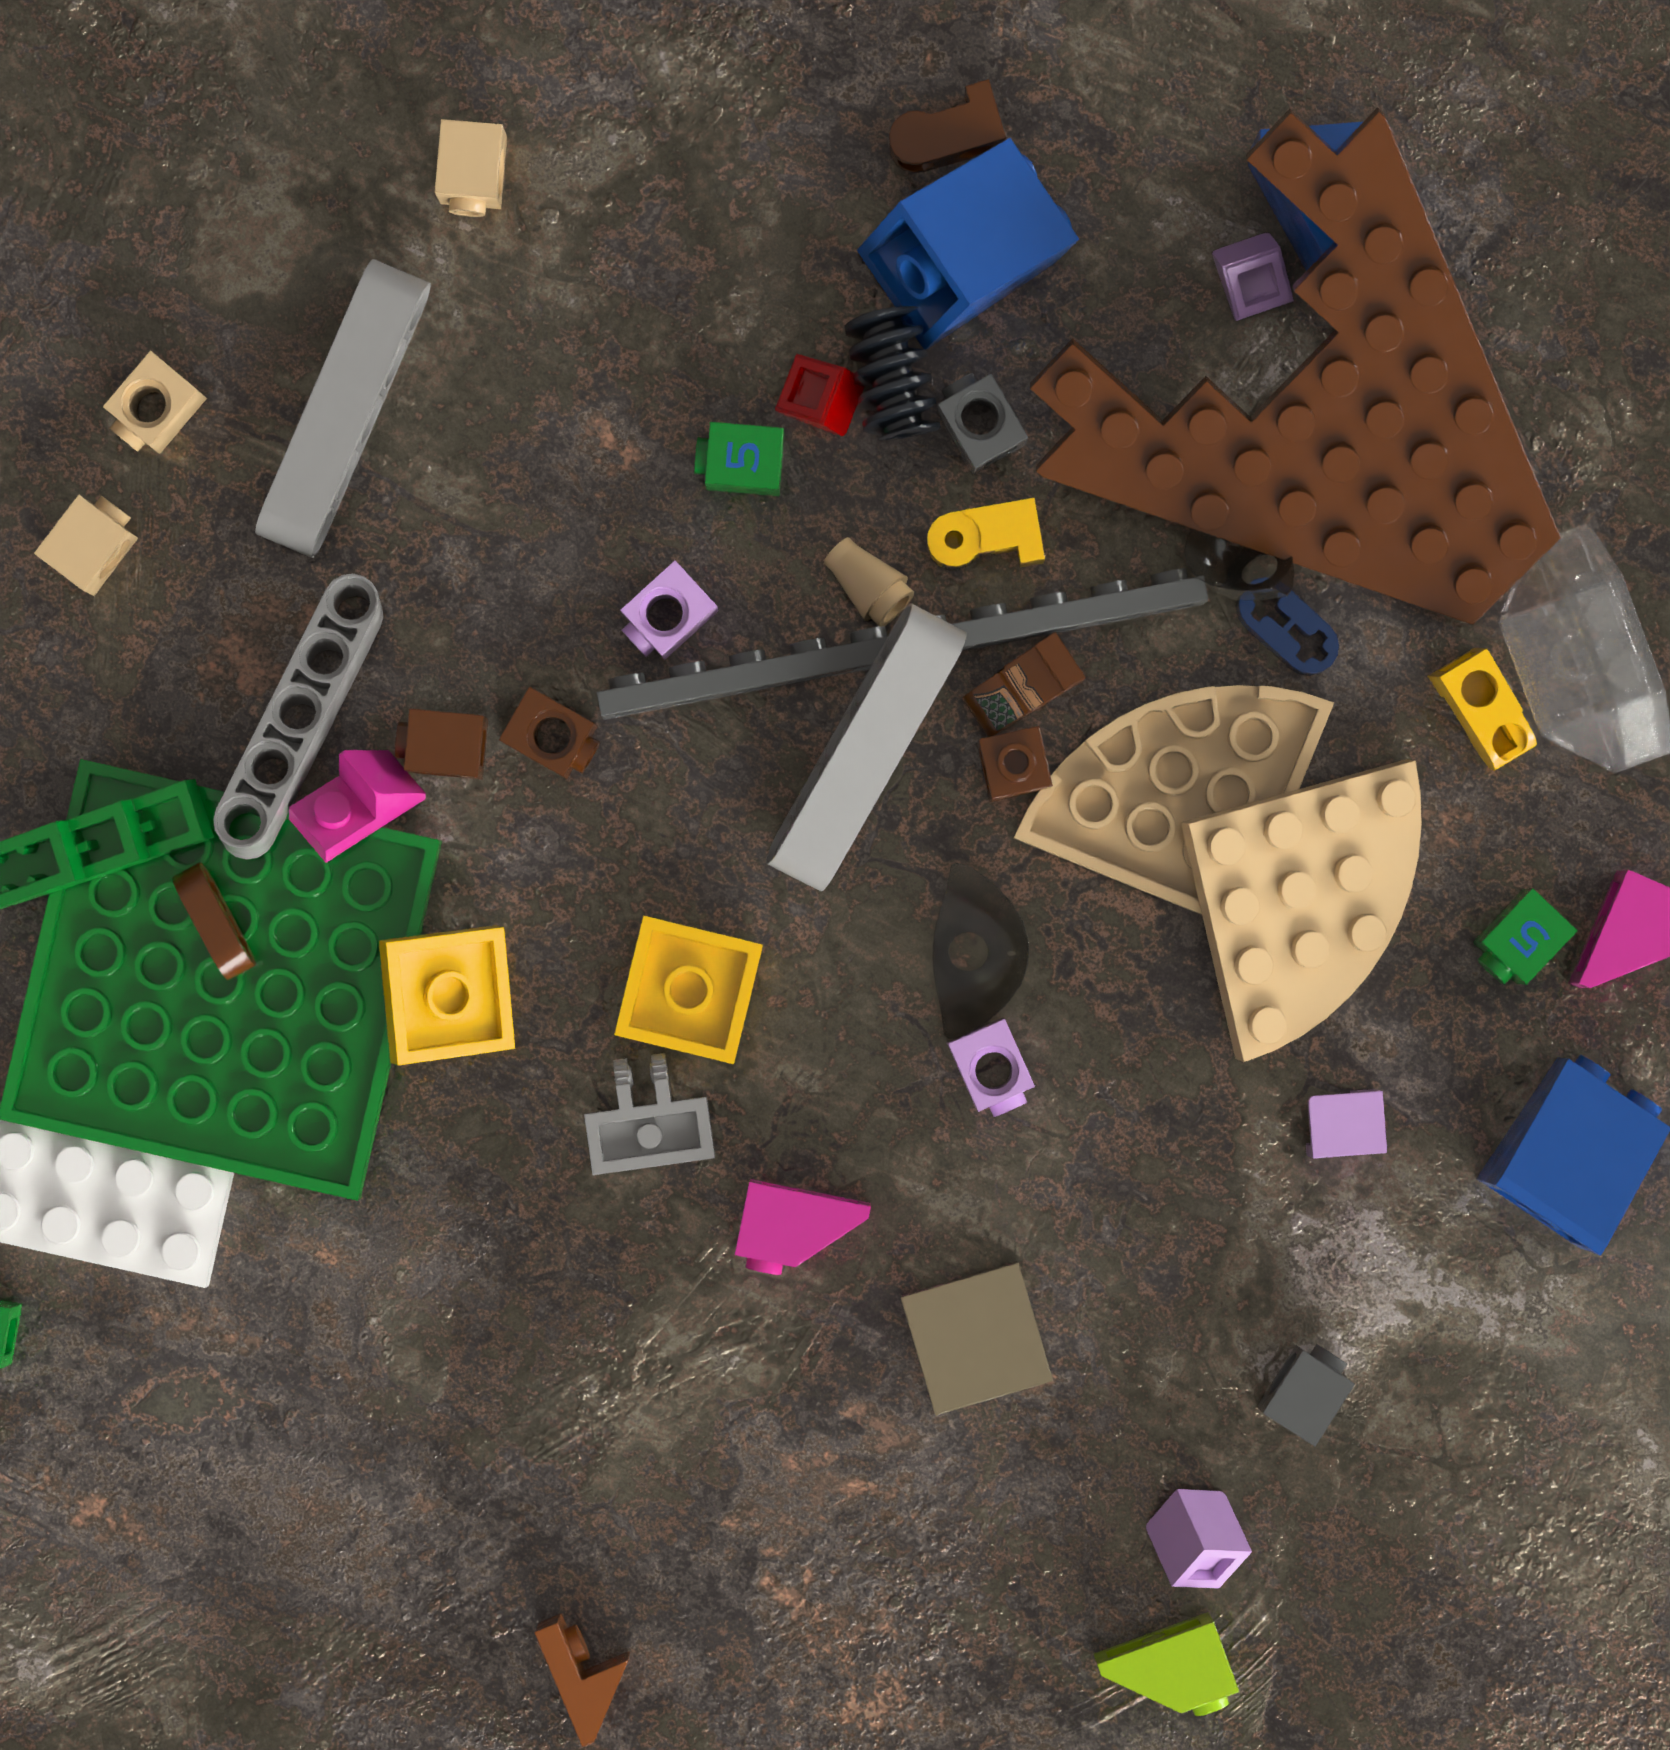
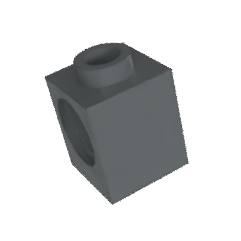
M971 373L942 390L946 400L938 404L936 413L972 475L977 474L1026 445L1028 435L992 374L978 381L974 373ZM972 405H984L994 413L996 426L986 434L978 435L971 433L963 425L962 413Z
M1318 1344L1315 1345L1311 1353L1296 1345L1256 1407L1263 1414L1315 1447L1355 1383L1342 1375L1348 1364Z

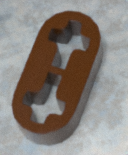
M199 862L173 876L172 880L176 891L222 975L229 980L256 965L254 956L205 866Z

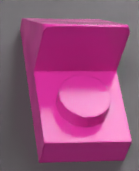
M344 750L339 754V776L290 806L289 820L326 863L425 800L426 793L411 775L404 770V767L389 750Z

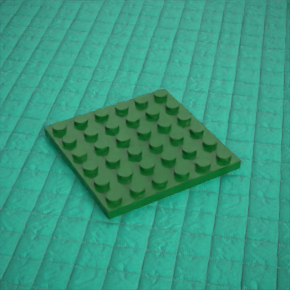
M80 759L66 820L121 800H130L180 781ZM198 786L215 838L49 894L0 1104V1120L358 1201L362 1195L391 1068L379 940L421 935L442 841L381 827L325 863L289 820L288 813L270 849L258 858L246 860L235 857L228 852L214 828L213 819L215 811L225 791ZM251 813L237 816L230 825V836L239 840L253 837L260 828V817ZM199 862L205 866L217 885L256 962L254 967L229 980L222 975L213 961L173 884V876Z

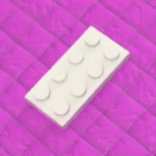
M0 1120V1242L206 1288L210 1283L234 1173Z

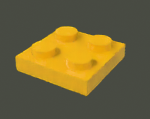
M643 915L614 1035L734 1064L763 944Z
M494 925L379 940L390 1063L405 1065L515 1049L504 927Z

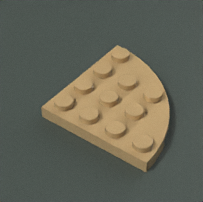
M1235 685L1211 686L1184 691L1144 704L1118 717L1094 733L1065 758L1051 775L1053 786L1040 790L1027 808L1013 838L1202 915L1181 822L1300 789L1334 702L1304 692L1273 686Z
M1401 760L1181 822L1235 1059L1246 1062L1273 1052L1303 1036L1320 1024L1355 992L1384 953L1402 918L1412 889L1419 857L1422 821L1421 792L1416 760Z

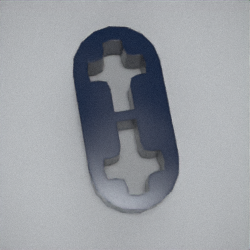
M1267 577L1256 579L1243 588L1236 604L1239 621L1289 669L1300 675L1311 676L1320 674L1333 664L1339 650L1337 634L1327 622L1291 589L1279 580ZM1270 591L1277 595L1279 600L1274 608L1287 621L1283 627L1269 616H1265L1259 621L1253 618L1250 614L1255 607L1254 601L1250 598L1253 592L1262 597ZM1292 626L1307 638L1315 633L1321 635L1324 641L1319 649L1325 655L1321 662L1313 657L1305 662L1298 659L1296 654L1301 646L1288 633Z

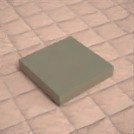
M1018 1261L900 1296L935 1416L1053 1381Z

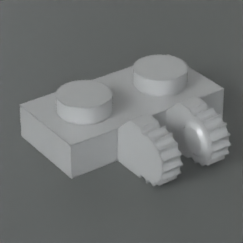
M665 1053L651 1055L652 1062L649 1064L651 1081L655 1085L657 1103L635 1107L632 1091L634 1085L632 1067L628 1065L627 1058L613 1060L619 1109L584 1114L592 1175L715 1158L707 1096L672 1101Z

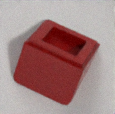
M796 353L775 411L832 434L845 436L858 405V397L861 396L864 386L855 384L854 373L845 367Z

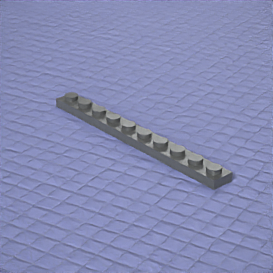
M1183 568L1153 574L1150 576L1152 586L1128 590L1127 581L1119 580L1090 587L1092 594L1090 598L1068 602L1066 592L1030 598L1032 609L1008 613L1006 603L978 607L970 610V621L954 623L952 625L967 632L962 651L1050 635L1054 632L1061 633L1202 606L1208 601L1204 576L1188 579L1187 569ZM936 615L947 622L946 615ZM885 626L851 632L849 633L850 644L829 648L826 646L825 638L792 643L789 645L791 655L766 659L764 649L738 653L729 656L730 667L706 671L705 661L680 664L668 668L670 678L646 682L644 673L608 679L610 690L597 692L601 717L607 720L868 670L888 637Z

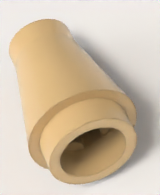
M849 537L839 542L824 560V564L833 572L864 621L872 619L879 627L885 626L895 619L913 598L914 591L906 584L908 580L906 575L865 551Z

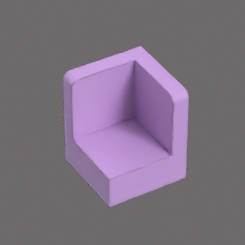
M1376 1089L1350 1091V1093L1316 1095L1308 1098L1311 1142L1306 1143V1154L1308 1157L1326 1158L1387 1153L1383 1091Z
M1176 1489L1146 1525V1530L1172 1587L1220 1588L1252 1552L1227 1496L1221 1491Z

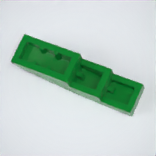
M196 779L183 780L130 800H121L74 818L55 821L0 841V909L215 838Z

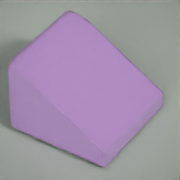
M1263 233L1213 251L1214 262L1236 321L1294 301L1280 246L1270 233Z

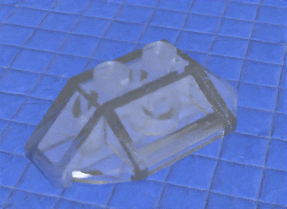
M1590 523L1560 533L1561 539L1512 586L1498 623L1540 736L1599 764L1613 773H1618L1670 754V719L1666 691L1623 575Z

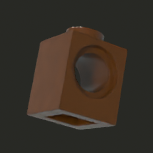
M531 687L526 691L499 739L505 745L565 779H568L573 769L583 773L600 744V741L592 737L597 728L593 722ZM561 720L567 723L570 729L571 736L567 747L553 754L542 751L537 742V734L540 727L547 721Z
M409 709L408 722H398L395 739V758L405 759L404 770L409 773L483 780L489 719L484 715Z
M1040 726L981 738L977 741L976 744L989 802L1035 793L1053 786Z

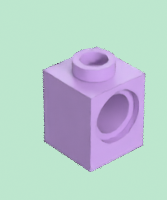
M674 561L621 609L622 614L629 621L621 631L645 657L655 649L665 660L718 612V608L686 571ZM660 599L675 600L681 605L683 610L680 623L669 631L657 630L648 621V613L651 606Z
M1004 1018L947 1042L978 1112L989 1107L993 1117H996L1027 1103L1023 1092L1035 1087ZM991 1052L1003 1054L1010 1064V1075L1007 1081L995 1088L985 1087L980 1084L975 1073L978 1060L983 1055Z

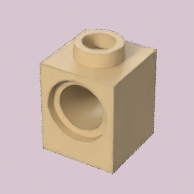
M441 119L435 194L440 204L449 205L450 213L460 216L482 217L485 216L486 208L501 209L507 135L502 124Z
M150 350L103 407L117 418L109 428L138 452L146 443L160 454L207 398ZM149 393H162L165 397L166 406L161 417L153 422L140 421L137 414L140 400Z
M78 495L34 554L80 589L95 596L137 541L138 537L125 528L131 517L102 495L95 504Z

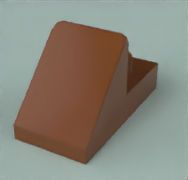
M562 1613L539 1622L534 1633L583 1748L594 1743L628 1663L630 1651L585 1669L582 1662L590 1659V1655L582 1633L576 1624L567 1628Z

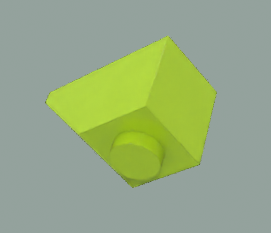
M1209 1612L1093 1654L1102 1677L1179 1713L1193 1710L1195 1716L1207 1715L1226 1707L1229 1704L1227 1697L1239 1693L1215 1623Z

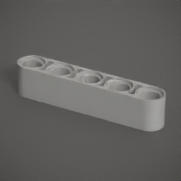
M372 259L359 281L265 499L256 524L255 533L308 557L314 558L327 536L422 315L430 293V282L376 259Z
M353 573L341 575L334 579L326 588L216 808L213 819L215 831L227 851L235 857L246 860L258 858L265 854L273 845L289 813V807L293 805L381 627L384 616L379 594L373 583L364 576ZM358 596L370 602L368 611L358 619H344L337 614L340 604L349 597ZM332 650L343 656L342 663L331 674H319L310 668L313 658L322 651ZM305 704L316 710L314 720L305 728L292 729L283 722L287 711L295 705ZM276 758L288 763L287 774L278 783L268 785L257 780V771L263 762ZM251 813L260 817V828L253 837L239 840L230 836V825L237 816Z
M912 603L904 609L779 828L768 851L766 864L819 891H823L828 886L954 667L965 644L967 632Z

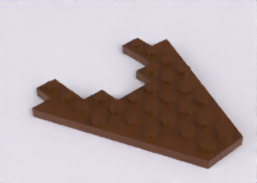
M1377 107L1335 151L1297 114L1289 109L1246 154V159L1334 241L1293 284V289L1335 330L1252 416H1249L1205 376L1163 420L1072 338L1030 382V389L1072 426L1036 464V471L1042 477L1473 625L1561 539L1385 114Z

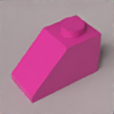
M1630 870L1616 871L1568 983L1579 988H1592L1670 957V887Z
M750 1179L735 1255L747 1257L745 1265L747 1269L781 1275L783 1265L797 1267L869 1219L871 1203Z

